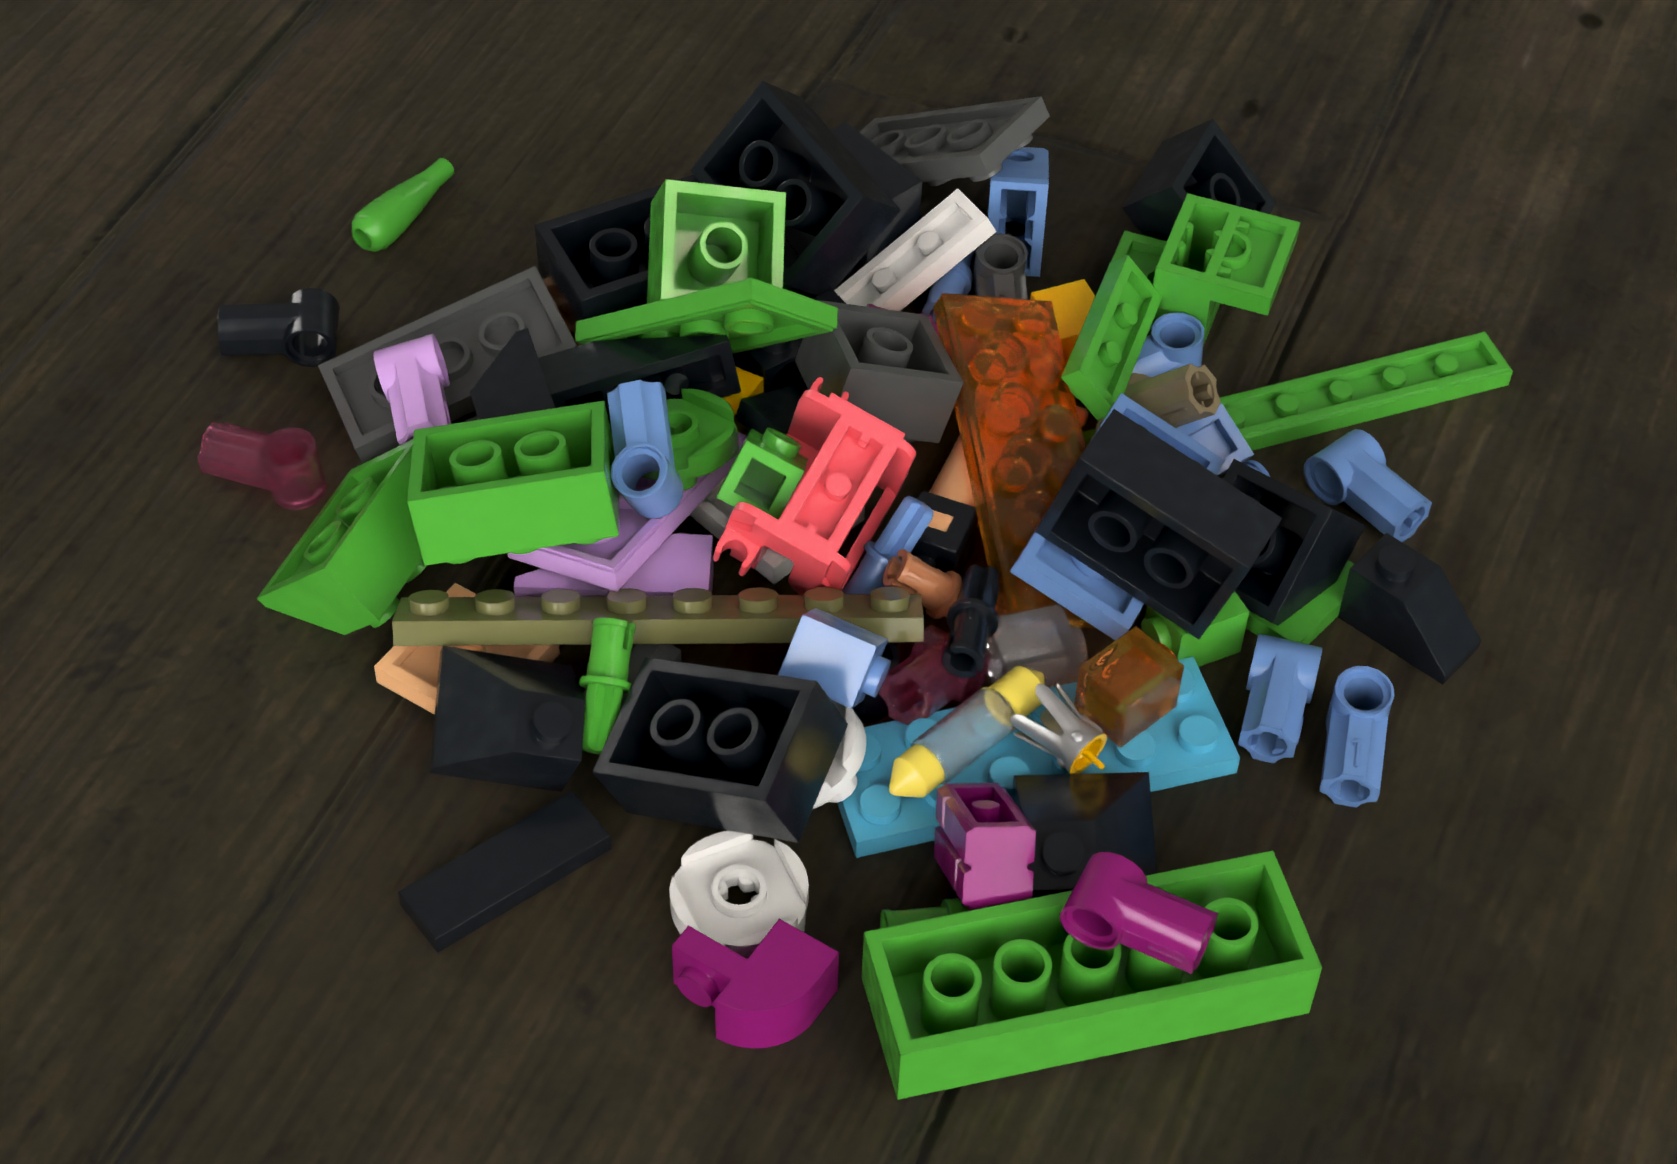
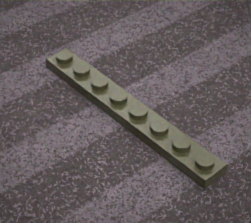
M761 587L742 590L738 595H712L706 589L685 588L674 592L673 596H646L644 591L632 588L620 589L618 592L611 591L607 596H580V593L575 590L554 589L544 592L541 597H515L513 592L502 589L482 591L476 594L475 597H449L448 593L444 591L422 590L411 594L409 597H401L392 620L394 646L591 645L593 620L595 618H616L636 625L633 644L791 643L802 614L817 608L888 639V642H924V615L921 594H909L906 589L899 587H880L872 590L870 594H844L836 588L817 587L807 590L804 595H778L775 590Z

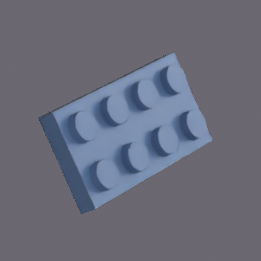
M1122 393L1116 399L1094 434L1095 436L1113 409H1115L1192 460L1197 461L1215 475H1218L1225 463L1224 459ZM1035 531L1009 571L1118 643L1129 631L1144 605L1143 602Z

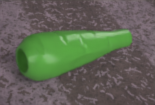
M439 158L426 170L396 185L363 207L354 216L351 223L352 237L356 244L362 249L372 252L385 250L392 245L423 211V208L428 204L440 186L454 175L452 164L444 158Z

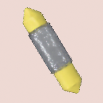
M1015 666L989 687H983L916 738L912 742L911 747L893 761L889 792L894 796L924 798L939 785L950 782L1016 729L1010 722L1012 715L1022 714L1027 717L1042 705L1036 696L1035 688L1037 684L1045 685L1044 674L1023 666Z

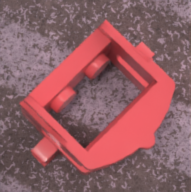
M818 377L811 388L805 390L801 395L787 436L801 445L798 453L808 458L805 472L779 520L749 503L738 502L731 512L730 519L725 526L724 533L719 539L713 555V560L718 561L723 551L731 549L730 556L742 562L739 575L744 576L750 567L753 569L757 567L768 548L794 563L788 582L799 595H804L807 590L817 587H831L841 591L844 589L866 552L864 545L867 541H872L897 497L916 457L915 449L903 440L905 433L848 402V392H843L842 397L831 393L829 397L819 393L823 383L822 377ZM875 487L883 489L882 496L846 558L838 553L839 549Z

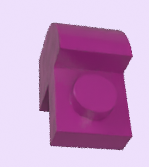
M781 919L775 923L748 959L690 926H687L672 945L674 984L678 986L681 993L696 1005L715 1007L716 1039L733 1046L767 1048L796 1038L810 1027L838 990L839 952Z

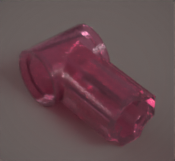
M212 422L202 435L201 450L197 457L202 473L269 490L274 501L285 509L299 510L308 508L318 503L326 492V480L315 438L310 432L302 428L289 427L267 434L225 422L221 424Z
M934 625L928 626L924 630V642H916L909 658L890 670L882 684L879 695L886 702L889 716L901 723L910 725L918 718H929L952 699L963 705L969 704L980 690L991 663V654L986 651L983 671L981 673L977 671L976 676L972 678L954 676L943 667L941 661L950 633Z

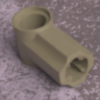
M1188 364L1154 377L1132 373L1124 392L1125 396L1175 428L1215 415L1221 401L1216 388L1217 379L1205 364L1198 367ZM1104 418L1098 420L1096 424V430L1099 428Z

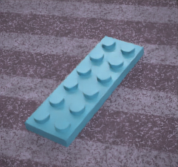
M1194 657L1106 675L1101 685L1099 684L1101 679L1096 680L1094 678H1091L1095 681L1094 683H1090L1088 679L1085 680L1088 686L1084 685V680L1061 685L1079 713L1086 715L1107 735L1106 744L1097 757L1104 763V769H1099L1092 763L1080 774L1149 772L1150 791L1154 792L1237 773L1240 756ZM1056 686L1049 687L1053 691V693L1063 702V700L1057 692ZM979 702L864 727L866 733V752L862 765L856 773L857 786L848 798L837 804L855 857L859 858L935 841V828L940 826L936 819L937 788L944 786V784L998 783L1005 788L1014 801V775L1070 773L1057 764V759L1053 755L1014 736L1015 732L1021 731L1015 726L1006 727L1000 724L990 714L985 703ZM1042 704L1027 717L1044 726L1040 720V715L1047 709ZM914 744L926 747L940 762L945 775L944 782L924 798L892 795L889 792L893 761Z

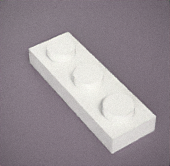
M956 189L834 291L846 304L865 307L867 304H873L888 310L901 311L997 231L988 217L959 189Z

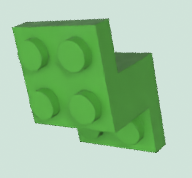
M1187 193L1167 241L1124 231L1111 262L1129 255L1162 296L1152 325L1156 319L1164 314L1178 312L1192 315L1204 327V346L1220 304L1269 315L1296 244L1301 222Z

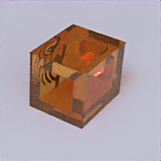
M1135 626L1079 667L1074 705L1079 713L1086 715L1103 730L1102 732L1121 748L1177 706L1184 665L1177 660L1174 653L1162 643H1156Z

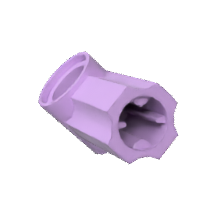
M434 334L374 351L376 371L383 392L391 406L399 445L412 440L415 429L451 424L444 391L445 387L450 386L449 375L441 348Z

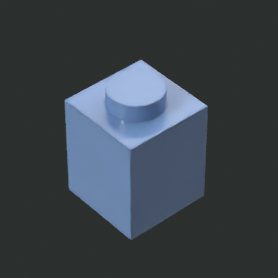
M817 608L802 614L778 676L817 681L830 700L852 709L864 700L866 694L875 698L880 691L891 663L890 660L881 657L888 639Z

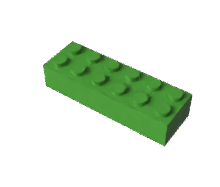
M1274 851L1146 876L1148 884L1218 913L1216 925L1197 970L1195 969L1192 974L1121 943L1107 950L1086 946L1074 939L1064 929L1060 921V913L1072 891L864 932L862 981L897 1100L1308 1014L1322 966Z

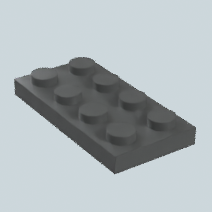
M1042 96L874 118L860 133L922 182H927L929 186H938L957 178L970 177L971 181L978 182L994 176L1002 169V162L1013 151L1026 146L1032 141V133L1050 115Z
M536 266L318 365L362 463L400 446L397 442L391 406L386 399L376 371L374 351L434 334L441 348L449 375L450 386L445 387L444 391L452 422L475 411L470 391L516 331L528 328L538 358L577 346Z

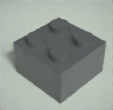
M817 300L838 307L837 329H833L832 332L802 339L795 363L808 390L818 377H822L823 383L819 393L827 397L831 393L842 397L843 392L846 391L849 393L848 402L905 433L903 440L911 443L916 440L939 443L964 382L928 316Z

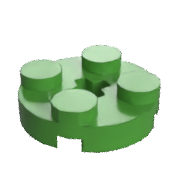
M681 389L682 399H667L675 469L681 477L683 490L692 488L697 483V477L704 476L722 467L730 459L734 458L739 451L738 432L734 422V412L730 404L715 394L698 389ZM651 471L644 474L642 478L657 480L660 471Z

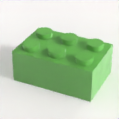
M605 401L415 429L407 503L424 565L446 562L462 564L479 557L505 553L527 554L544 547L571 543L586 545L596 543L604 538L619 536V491L614 487L611 478V466L615 459Z

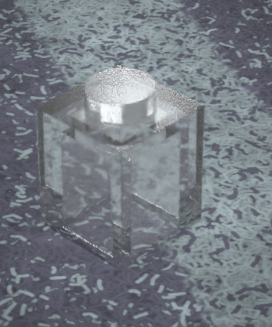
M1060 604L999 616L997 631L992 637L988 638L984 664L992 683L996 682L1015 666H1023L1042 672L1045 676V685L1049 688L1056 686L1057 682L1063 685L1078 681L1080 665L1087 663V646L1081 629L1078 626L1071 628L1063 607Z

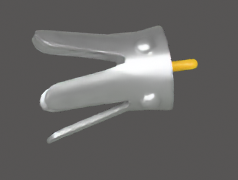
M1059 682L1056 683V689L1063 702L1046 685L1037 684L1035 688L1036 696L1047 709L1040 715V720L1044 726L1022 714H1014L1010 717V722L1021 732H1015L1013 735L1053 755L1057 759V764L1061 768H1065L1070 774H1080L1092 763L1099 769H1104V763L1097 757L1106 744L1107 735L1086 715L1079 713Z

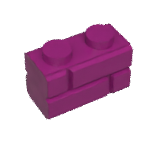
M998 783L944 784V786L937 788L936 819L940 826L935 828L934 858L952 888L956 891L962 904L968 906V911L1031 899L1033 895L1034 872L1029 864L1033 863L1035 858L1036 830L1005 788Z

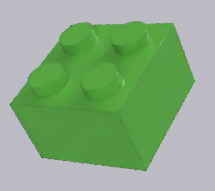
M665 179L651 201L647 304L749 278L783 288L786 192Z

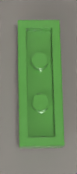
M1129 255L1109 263L1061 376L1071 393L1085 405L1097 420L1104 418L1121 393L1124 394L1162 300V296Z

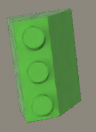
M413 439L348 472L257 597L258 601L269 609L342 635L349 634L368 625L377 628L391 618L400 602L396 596L405 583L415 579L427 567V565H424L407 503Z

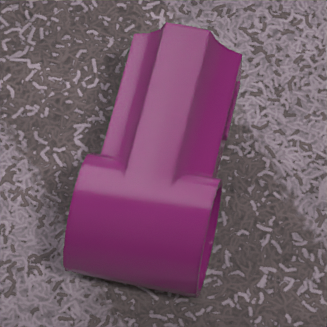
M1098 852L1091 856L1060 913V921L1064 929L1074 939L1086 946L1109 950L1116 947L1118 943H1121L1192 974L1195 969L1197 970L1216 925L1218 913L1148 884L1147 877L1134 862L1122 855L1111 852Z

